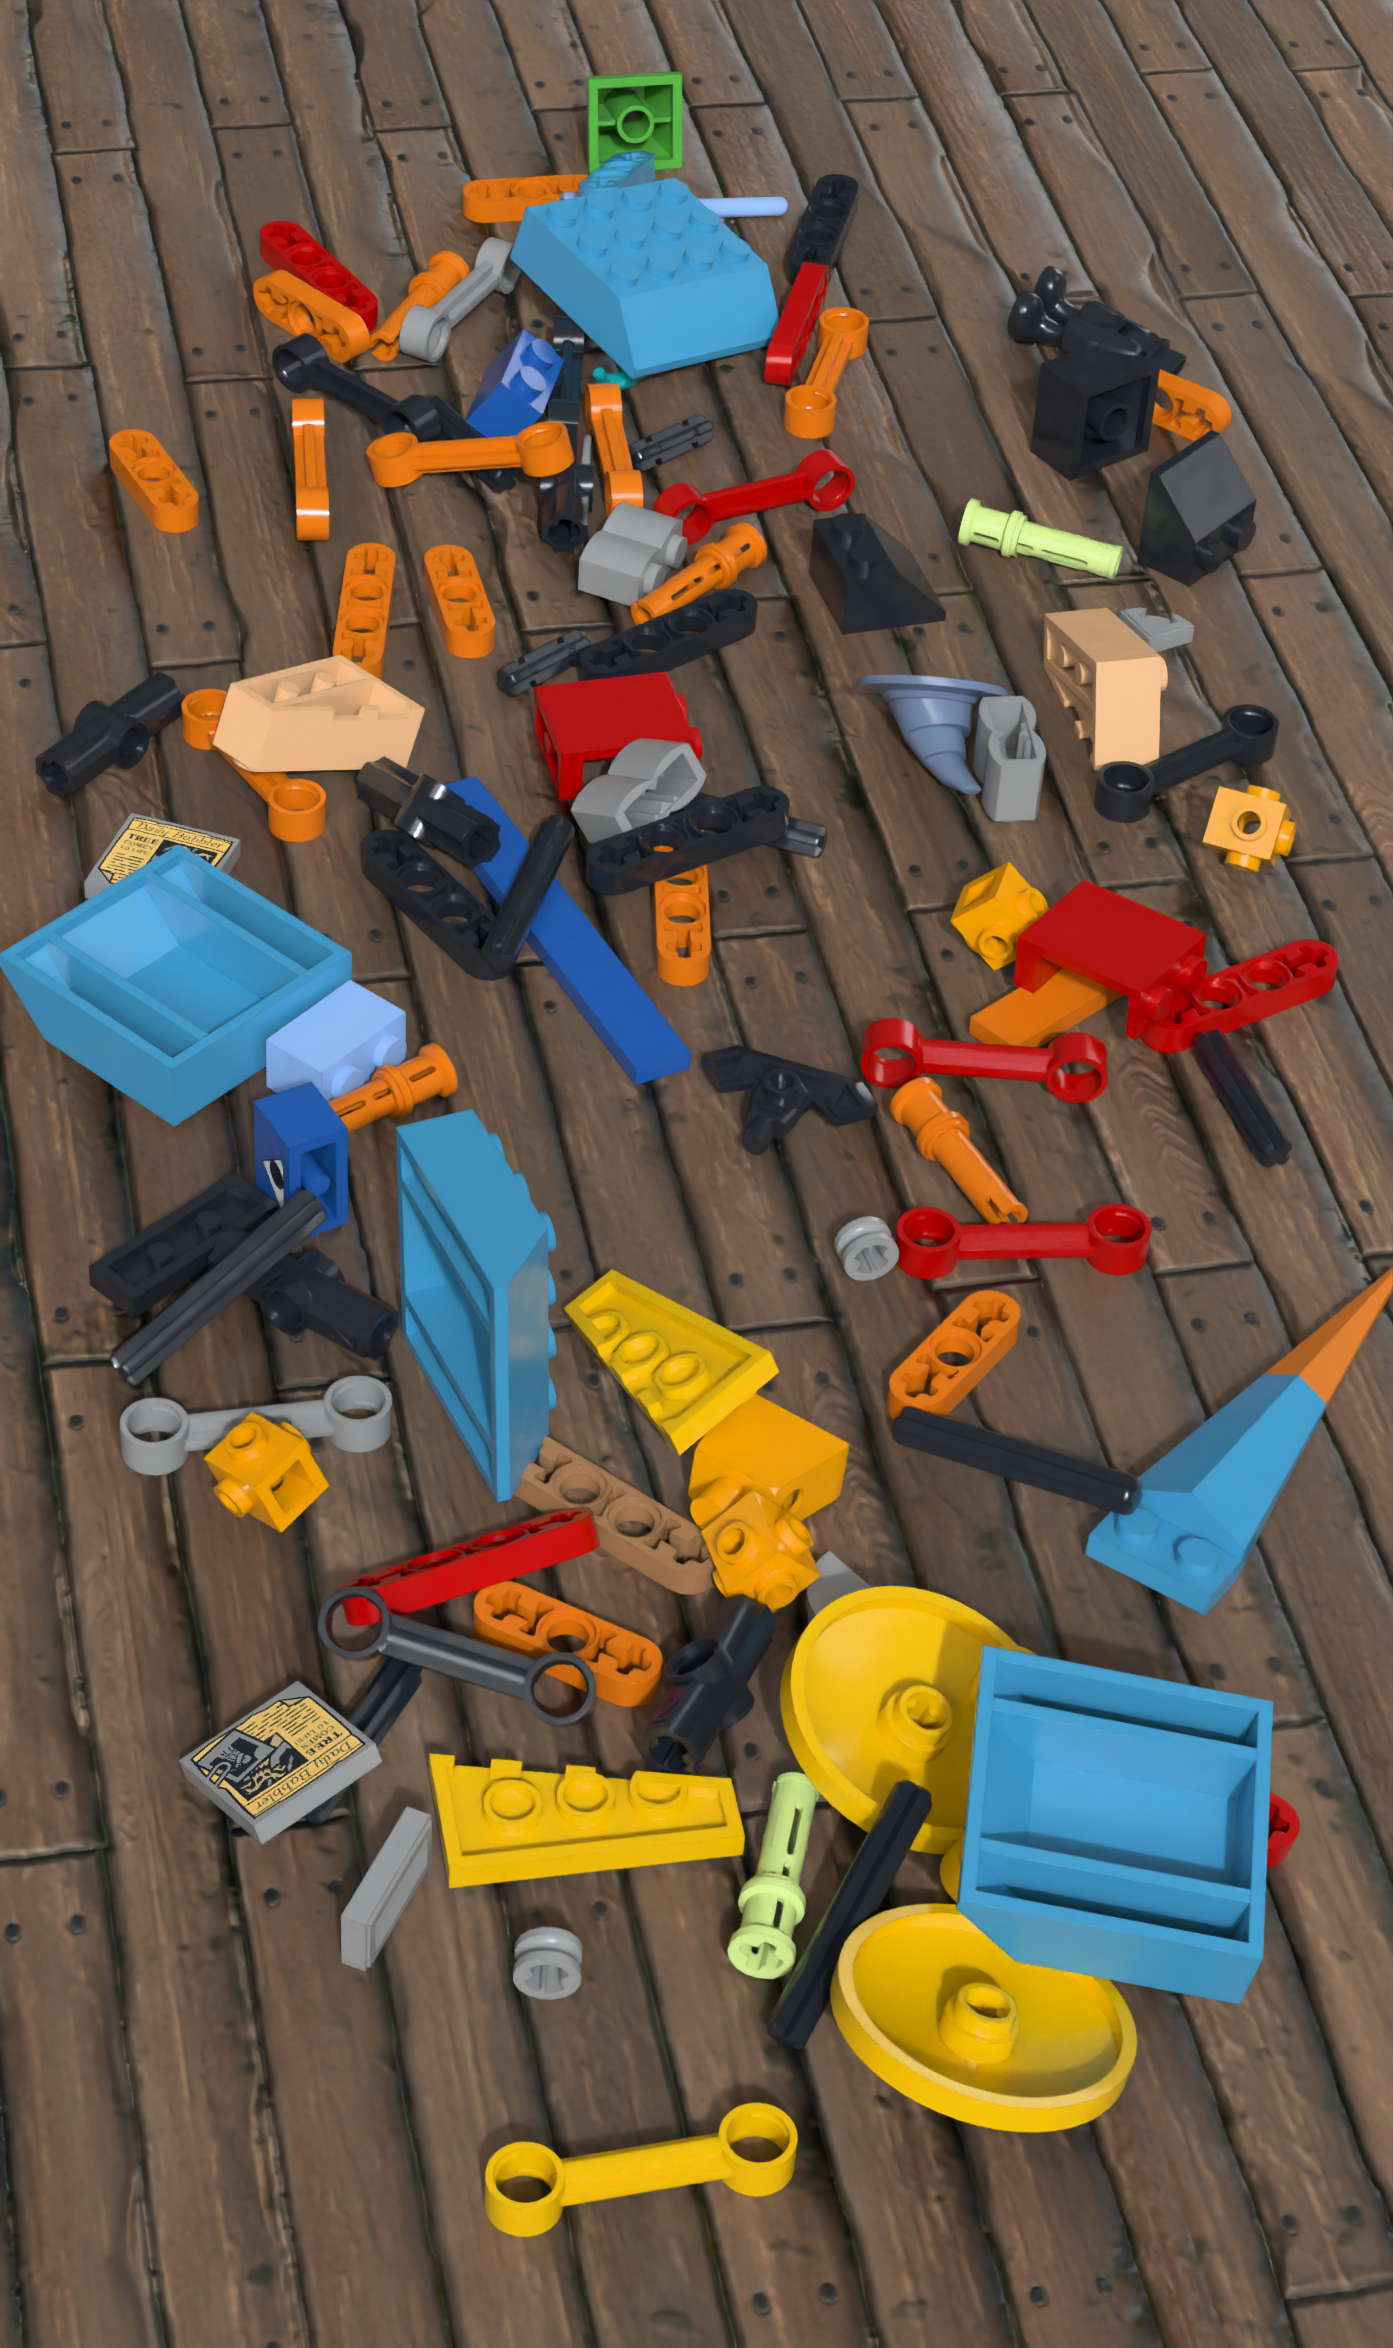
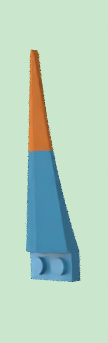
M1393 1268L1377 1279L1138 1477L1142 1481L1141 1492L1143 1493L1140 1504H1137L1135 1511L1131 1515L1124 1516L1110 1512L1089 1534L1085 1555L1206 1616L1237 1581L1324 1411L1393 1292Z

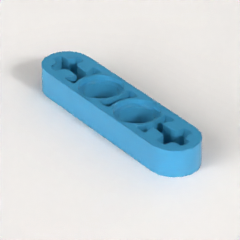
M630 151L612 155L578 184V197L653 182L656 179L655 154L646 151Z

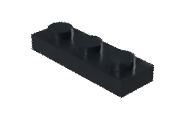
M234 1172L89 1266L90 1286L130 1316L136 1318L207 1271V1258L214 1249L217 1237L229 1226L232 1225L238 1229L243 1228L252 1233L279 1209V1204Z

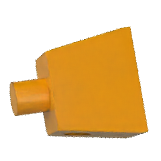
M755 1393L751 1399L739 1405L709 1430L698 1443L694 1452L688 1495L692 1500L690 1506L692 1518L701 1529H704L751 1490H754L794 1514V1516L802 1521L840 1496L850 1444Z

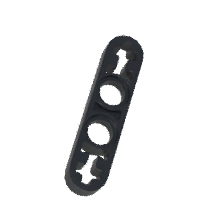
M831 174L823 176L817 181L788 253L787 281L791 285H794L804 261L828 265L830 282L858 209L859 183L854 178L842 174Z
M720 590L583 649L579 655L578 680L587 681L668 672L753 634L756 629L757 599L744 590ZM681 631H695V632H699V633H698V634H687V633H683V632H681ZM650 649L657 652H641L637 650Z
M770 786L751 787L600 840L591 845L587 851L586 881L596 892L605 895L625 894L782 837L788 830L790 800L779 789ZM715 828L724 830L726 833L708 834L700 830ZM657 846H669L677 850L670 852H658L650 848Z
M379 830L365 837L362 841V873L459 967L473 978L484 981L503 979L513 972L515 962L509 964L505 971H496L492 963L483 961L481 955L482 947L497 917L407 834L397 830ZM426 885L435 889L430 891H413L408 889V887ZM446 917H462L468 919V921L448 923L441 919Z

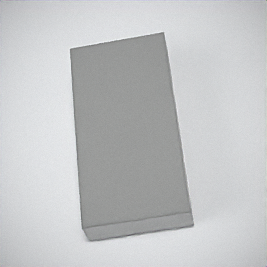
M408 1806L405 1808L342 1913L341 1963L364 1972L368 1967L371 1968L432 1864V1821L430 1814Z

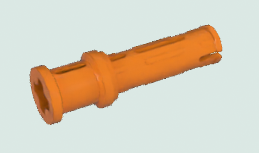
M448 250L439 251L430 259L428 270L414 276L409 284L408 296L381 326L370 335L369 348L374 347L381 340V343L371 352L374 357L385 362L391 361L397 356L401 350L399 344L401 327L409 310L417 304L432 308L470 273L469 267L462 257Z
M737 522L727 530L726 536L719 542H710L703 545L697 551L692 564L631 605V616L636 625L696 601L713 588L726 589L737 580L740 572L746 568H757L766 560L767 546L763 536L751 524ZM745 544H749V549L742 552L740 548ZM698 577L700 578V580H698L697 582L693 581ZM686 587L684 591L671 599L673 594Z
M432 1042L421 1047L418 1056L397 1066L388 1063L377 1068L371 1077V1082L327 1102L347 1126L349 1135L351 1132L386 1115L391 1118H404L412 1114L414 1105L435 1095L444 1098L456 1093L458 1079L454 1066L446 1052L438 1044Z
M922 1077L916 1078L900 1088L890 1103V1114L899 1125L908 1126L917 1137L916 1145L920 1153L926 1159L940 1162L988 1224H1014L1007 1216L1009 1213H1012L1017 1221L1023 1224L1028 1216L1027 1208L1022 1202L1017 1200L970 1141L969 1123L961 1113L950 1111L942 1100V1089L932 1078Z

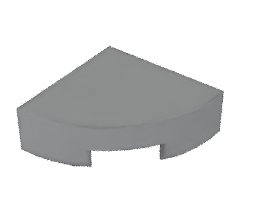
M1142 607L1119 611L1118 618L1156 652L1192 642L1195 626L1177 614L1172 613L1170 620L1164 617L1146 615L1147 608Z
M831 1551L825 1553L815 1563L821 1576L806 1587V1606L809 1623L831 1602L852 1592L872 1588Z

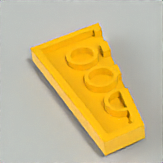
M613 1269L563 1308L574 1330L679 1456L739 1405L751 1399L758 1389L779 1373L770 1351Z
M429 1753V1778L449 1888L743 1855L745 1834L731 1778L636 1771L631 1780L605 1778L595 1773L596 1767L566 1765L565 1774L522 1771V1761L491 1759L490 1768L455 1765L454 1755Z

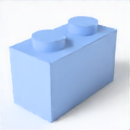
M347 981L266 1039L267 1087L276 1093H280L313 1082L323 1097L329 1101L371 1082V1077L377 1068L388 1063L397 1066L405 1059L407 1049L406 1012L354 981Z

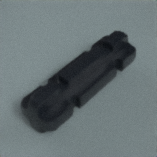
M696 414L683 420L682 423L678 422L647 436L645 439L629 444L628 449L633 470H640V473H644L655 468L656 464H664L693 449L710 443L713 439L712 429L714 426L712 421L706 420L703 414Z
M571 630L559 636L556 640H552L519 657L518 661L513 660L501 666L496 672L499 680L496 683L497 687L509 697H517L530 690L531 687L538 686L567 671L570 667L578 665L580 653L591 645L588 636L583 637L579 630Z

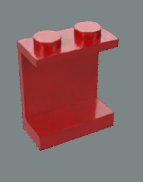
M667 671L535 686L533 733L559 800L575 799L581 792L583 761L614 758L625 746L640 738L689 743L697 759L701 760L702 742L697 726L690 727L685 697L683 693L675 692Z
M1084 879L1017 936L1014 985L1034 994L1064 967L1129 997L1125 1036L1137 1040L1155 1022H1163L1178 1001L1188 992L1194 993L1202 984L1208 966L1207 961L1203 959L1206 933Z

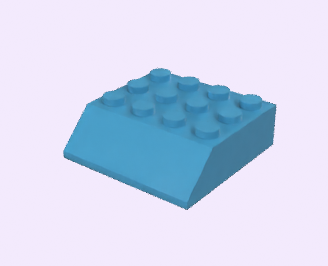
M676 177L561 201H553L551 203L526 207L510 258L632 379L770 345L779 322V315L768 265L751 250L747 242L734 234L715 212L708 209L690 192L688 186Z
M179 844L1 952L0 967L44 1040L175 1127L266 1067V1039L344 983L352 980V953Z
M470 1109L396 1127L402 1337L498 1503L511 1499L521 1483V1476L529 1462L534 1463L539 1456L543 1439L546 1435L549 1437V1411L556 1408V1393L549 1375V1359L556 1356V1342L548 1322V1307L556 1303L555 1285L548 1269V1253L555 1251L556 1237L548 1214L545 1211L538 1212L531 1202L528 1186L520 1171L512 1172L505 1161L504 1150L498 1135L495 1132L488 1133L474 1110Z
M983 1645L979 1662L956 1909L1015 1962L1240 2004L1263 1960L1273 1701Z

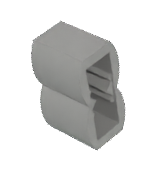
M627 502L619 503L609 515L603 529L593 535L579 559L578 590L627 606H631L635 601L645 597L664 583L665 576L672 567L679 568L683 562L687 550V538L682 536L683 520Z
M1023 696L983 697L979 705L973 770L983 784L981 797L983 808L994 821L1015 823L1035 820L1039 811L1046 749L1041 738L1035 733V710L1031 703Z
M640 738L629 743L618 753L609 768L608 774L595 778L581 790L572 805L571 813L588 842L596 843L666 818L670 812L686 806L700 791L705 781L706 773L689 743Z

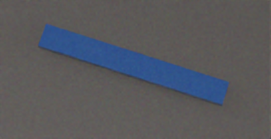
M477 776L444 784V786L466 801L465 804L471 805L476 810L486 814L501 826L499 831L501 847L491 862L480 863L475 868L471 867V869L499 906L502 907L531 845ZM555 877L526 938L527 943L635 1085L690 1069V1050Z

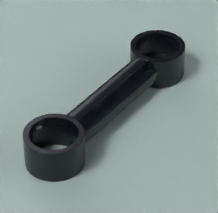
M555 316L553 349L556 354L564 359V362L550 394L547 421L579 424L585 332L569 316Z
M302 333L274 349L272 362L275 373L288 390L294 393H302L314 386L382 424L385 435L406 432L415 435L418 442H431L439 439L441 435L440 418L434 406L425 397L412 394L401 401L394 399L331 364L324 346L313 335Z
M1251 704L1237 705L1225 712L1221 731L1144 766L1130 761L1107 763L1098 771L1094 808L1101 816L1114 822H1137L1149 814L1152 796L1230 760L1244 765L1265 763L1274 755L1279 720L1273 712L1264 707Z
M351 1586L334 1592L324 1602L319 1613L318 1630L322 1641L329 1650L345 1660L365 1662L382 1655L526 1701L532 1713L550 1726L564 1728L581 1723L592 1713L598 1700L597 1679L590 1667L576 1655L566 1652H554L535 1659L392 1613L387 1603L367 1588ZM352 1598H366V1601L374 1604L381 1612L383 1619L382 1630L377 1638L367 1647L355 1650L345 1649L336 1641L333 1635L332 1616L343 1602ZM555 1665H573L582 1673L586 1681L587 1691L585 1697L587 1699L584 1705L576 1713L567 1717H552V1714L540 1707L534 1694L535 1682H538L544 1671Z

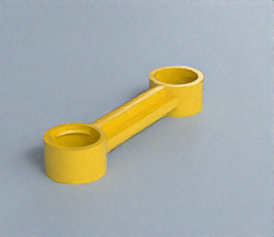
M747 2103L731 2110L722 2120L719 2132L564 2159H560L551 2149L538 2143H512L499 2149L487 2164L484 2192L485 2212L491 2223L502 2232L517 2237H532L551 2229L560 2219L564 2206L721 2179L729 2188L743 2195L753 2197L771 2195L784 2188L792 2178L798 2140L797 2129L792 2119L781 2109L766 2103ZM746 2137H761L778 2145L783 2154L772 2161L751 2162L735 2154L730 2146ZM530 2176L545 2182L552 2191L538 2201L522 2203L506 2198L497 2188L510 2178Z

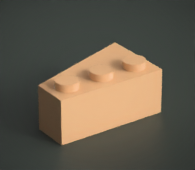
M1108 608L1045 613L1044 668L1063 707L1074 706L1081 721H1075L1074 724L1078 738H1090L1092 741V753H1090L1089 760L1094 770H1100L1105 764L1114 761H1130L1144 766L1159 759L1161 691H1165L1168 683V673L1164 659Z
M337 655L231 683L213 745L233 757V762L237 766L253 772L362 769L366 762L377 761L383 756L406 768L425 708L344 656Z

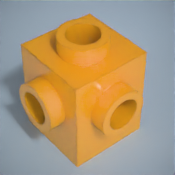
M1247 785L1246 792L1243 793L1219 786L1202 842L1208 851L1226 855L1224 864L1239 870L1258 873L1260 865L1275 869L1279 854L1283 856L1289 855L1297 823L1289 821L1291 812L1287 804L1280 803L1281 794L1273 790ZM1260 824L1259 829L1255 833L1245 834L1249 826Z
M1007 862L964 885L950 922L963 935L970 949L979 953L995 971L1016 960L1017 936L1050 908L1044 896L1037 889L1032 888L1012 864Z
M251 1412L238 1426L233 1428L204 1457L205 1462L218 1481L213 1491L220 1502L237 1517L243 1518L248 1513L280 1533L329 1487L327 1480L310 1453L311 1447L303 1435L287 1422H281L277 1426L254 1412Z
M751 1490L701 1531L716 1566V1570L712 1574L714 1582L726 1598L745 1594L756 1603L768 1605L774 1614L780 1608L791 1603L801 1591L821 1576L809 1550L813 1546V1539L805 1525L794 1514L754 1490Z

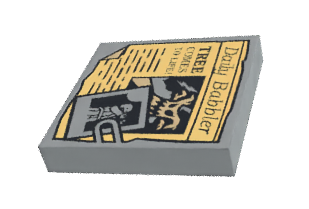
M131 813L84 881L85 898H92L179 844L229 875L241 856V839Z
M299 1681L179 1760L186 1779L261 1845L382 1762L375 1742Z

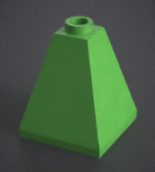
M681 72L628 73L587 77V156L589 174L612 155L630 151L654 153L655 170L682 168Z

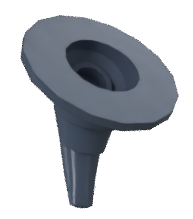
M870 675L857 679L856 690L883 697L885 704L889 705L890 712H892L905 742L921 763L943 786L968 795H975L981 792V787L975 781L964 762L967 757L965 738L970 735L974 709L980 705L982 698L1009 696V690L983 682L933 676Z

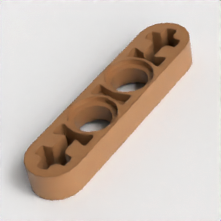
M547 1435L542 1441V1447L539 1450V1456L536 1459L538 1465L529 1462L521 1476V1483L514 1492L515 1496L545 1514L570 1508H590L593 1511L598 1532L599 1547L674 1592L693 1595L705 1592L713 1587L715 1582L712 1574L716 1570V1566L701 1533L703 1529ZM581 1488L592 1491L597 1496V1499L586 1504H574L567 1501L562 1495L568 1490ZM639 1521L649 1526L652 1531L645 1536L629 1537L621 1534L616 1527L623 1522ZM666 1539H669V1544H667L664 1541ZM694 1557L701 1559V1564L691 1559ZM677 1558L686 1563L684 1565L677 1563Z

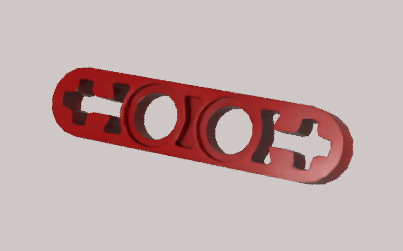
M280 220L269 222L260 229V255L275 271L281 269L289 272L352 310L364 321L369 333L378 327L377 297L305 229L294 222Z
M803 262L769 345L765 364V383L787 387L792 386L825 303L829 283L828 265Z
M1304 939L1208 975L1194 993L1188 992L1172 1007L1169 1015L1163 1022H1155L1140 1036V1039L1146 1046L1158 1052H1181L1196 1046L1195 1037L1202 1031L1208 1034L1217 1029L1227 1034L1322 996L1331 991L1335 984L1339 955L1327 943ZM1250 983H1266L1273 985L1277 989L1262 990L1251 986ZM1217 1001L1228 1005L1230 1008L1214 1009L1205 1006L1202 1002Z
M581 1507L552 1512L357 1576L341 1584L338 1589L351 1586L367 1588L380 1596L387 1603L392 1613L402 1616L592 1552L600 1545L593 1511L590 1508ZM352 1598L342 1603L346 1622L349 1625L364 1626L383 1622L379 1609L374 1604L366 1601V1598Z

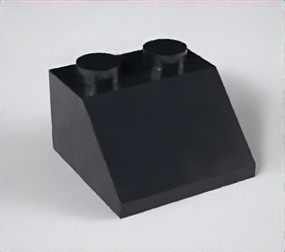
M1078 349L1041 363L1030 452L1071 481L1148 451L1161 362L1152 357Z
M1210 430L1150 472L1137 562L1188 587L1208 573L1215 572L1224 561L1238 551L1245 550L1251 543L1256 531V524L1253 522L1257 499L1220 433Z
M842 513L831 518L813 520L809 575L842 635L945 621L946 611L912 552L865 513Z

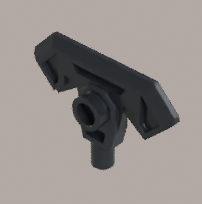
M740 1045L707 1052L701 1056V1066L718 1093L752 1089L747 1113L746 1128L748 1131L742 1140V1144L745 1150L753 1155L763 1154L772 1138L782 1139L797 1125L799 1119L811 1107L831 1126L835 1127L869 1119L875 1116L878 1110V1103L864 1083L853 1078Z

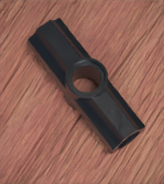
M562 423L568 431L574 461L562 472L540 477V532H542L541 539L549 542L554 551L573 552L576 546L587 541L588 512H592L594 465H591V436L585 434L580 429L579 424Z
M158 672L111 705L100 700L89 702L77 716L73 731L35 758L36 774L43 780L50 793L60 798H65L113 764L122 769L134 767L144 756L150 737L182 715L181 704L185 695L180 692L173 678Z
M385 756L374 762H366L356 778L359 783L357 797L370 808L387 818H391L390 822L427 847L433 850L439 847L472 868L483 862H491L500 849L499 831L501 826L486 814L476 810L471 805L465 804L466 801L430 776L424 773L417 776Z
M232 1225L224 1230L217 1237L214 1249L207 1258V1269L209 1270L250 1235L251 1232L243 1228L238 1229ZM306 1250L299 1257L288 1253L242 1293L259 1302L265 1317L281 1332L291 1336L300 1335L308 1328L364 1359L368 1357L375 1361L384 1354L399 1327V1310L346 1283L345 1277L335 1262L324 1253L316 1250Z
M745 1594L724 1598L701 1638L685 1645L668 1660L664 1672L672 1686L644 1731L645 1738L638 1748L650 1768L659 1769L671 1774L695 1775L718 1733L737 1724L753 1708L755 1699L747 1683L772 1642L771 1636L778 1625L768 1605L756 1603Z

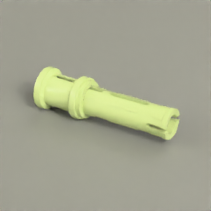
M973 498L969 500L962 518L958 544L968 546L970 542L1001 550V556L1011 558V556L1016 557L1020 553L1070 568L1095 573L1111 580L1115 579L1122 558V546L1102 543L1069 532L1044 527L1027 521L1028 518L1023 515V512L1014 510L1011 514L982 507L980 500Z
M799 1772L780 1774L777 1777V1782L774 1781L773 1795L765 1832L762 1837L756 1874L743 1885L740 1891L738 1904L739 1910L743 1914L740 1929L732 1934L728 1945L729 1960L735 1968L746 1975L756 1978L773 1979L782 1977L792 1970L797 1953L795 1944L792 1941L794 1926L802 1921L806 1909L805 1895L799 1886L805 1853L808 1848V1838L815 1804L820 1794L809 1778ZM752 1946L758 1947L757 1954L752 1952Z

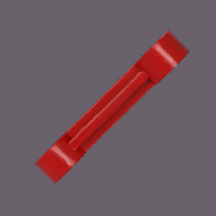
M822 449L806 456L793 473L701 494L695 486L689 483L672 485L659 495L654 504L653 511L676 517L682 509L695 504L691 514L683 520L682 536L687 538V545H691L705 537L714 522L805 500L816 510H834L844 504L851 496L855 487V476L852 470L835 452ZM835 471L832 479L825 486L814 490L817 482L825 474Z
M886 1018L872 1023L863 1033L861 1070L868 1081L876 1086L887 1089L902 1088L906 1083L919 1078L921 1073L1046 1082L1049 1091L1058 1099L1070 1103H1083L1097 1098L1106 1089L1108 1083V1055L1105 1045L1098 1038L1082 1032L1061 1035L1054 1039L1048 1048L923 1039L920 1030L914 1024L903 1019ZM885 1047H897L908 1051L910 1055L903 1059L888 1060L877 1056L874 1052ZM1073 1061L1086 1062L1095 1067L1093 1070L1082 1074H1070L1059 1069L1061 1065Z
M1107 1204L1098 1207L1090 1214L1088 1223L959 1225L955 1217L944 1210L933 1207H919L905 1212L897 1222L895 1242L899 1249V1259L896 1265L912 1277L937 1279L952 1272L957 1264V1260L1085 1257L1087 1262L1100 1272L1116 1276L1129 1275L1139 1271L1147 1261L1152 1225L1149 1218L1142 1211L1125 1204ZM1120 1236L1132 1242L1116 1243L1103 1237ZM919 1239H927L936 1241L942 1245L936 1247H926L918 1245L912 1241Z

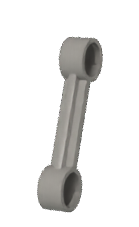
M494 237L488 238L478 252L474 270L432 308L419 304L414 305L407 313L401 327L399 338L401 351L404 354L419 359L436 362L444 353L451 329L493 290L504 294L510 293L516 287L522 273V269L510 258L514 244Z
M349 1376L333 1383L326 1391L324 1399L187 1414L182 1406L172 1400L146 1398L127 1407L120 1418L121 1455L125 1464L141 1474L164 1475L180 1468L186 1462L190 1451L214 1449L251 1412L277 1426L281 1422H287L297 1429L304 1438L326 1436L334 1446L344 1451L356 1453L372 1451L386 1443L391 1435L392 1395L388 1387L375 1378ZM350 1409H366L376 1413V1415L366 1419H350L340 1414ZM150 1431H163L174 1435L167 1440L159 1442H146L136 1438Z

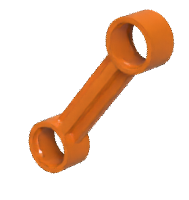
M834 307L821 313L817 338L819 353L805 385L791 388L785 395L783 426L790 434L805 439H817L825 437L833 431L836 412V396L834 392L847 361L862 356L867 349L869 319L863 312L849 307Z
M619 383L586 384L584 398L586 430L589 436H594L605 483V509L608 519L614 508L621 502L643 507L642 477L640 470H633L622 424V400Z
M292 398V443L294 451L297 541H329V492L326 474L324 399Z
M555 421L533 424L523 429L518 435L431 442H418L415 435L398 432L376 439L366 450L374 481L382 487L403 486L415 481L424 473L522 467L523 472L529 476L545 477L562 472L574 461L567 428L564 424Z
M201 689L187 695L181 704L182 735L184 740L189 745L198 749L217 750L268 804V827L274 836L289 842H306L319 837L326 829V793L324 789L310 780L290 779L283 771L253 772L237 766L233 762V757L213 745L228 692L219 689Z

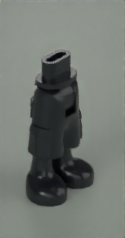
M1047 266L1038 278L1034 292L1024 290L1020 293L1013 304L1008 318L1007 330L1010 337L1029 344L1041 343L1057 347L1061 356L1078 349H1089L1152 357L1161 362V370L1178 376L1183 370L1187 360L1186 355L1170 349V340L1160 338L1150 329L1127 319L1119 311H1115L1095 300L1093 302L1086 301L1081 309L1072 305L1066 299V276L1061 269L1054 266Z

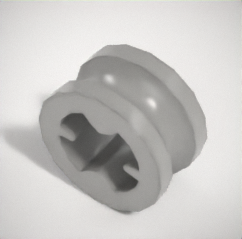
M872 1216L857 1218L847 1223L835 1238L834 1247L837 1254L842 1260L847 1275L854 1280L867 1281L881 1277L890 1271L899 1259L897 1244L894 1238L891 1237L892 1234L886 1222L882 1219Z
M540 1927L530 1929L521 1934L515 1942V1960L517 1962L514 1964L513 1982L517 1989L528 1996L549 2000L564 1998L574 1993L581 1985V1967L579 1964L582 1962L583 1945L579 1938L571 1932L557 1927Z

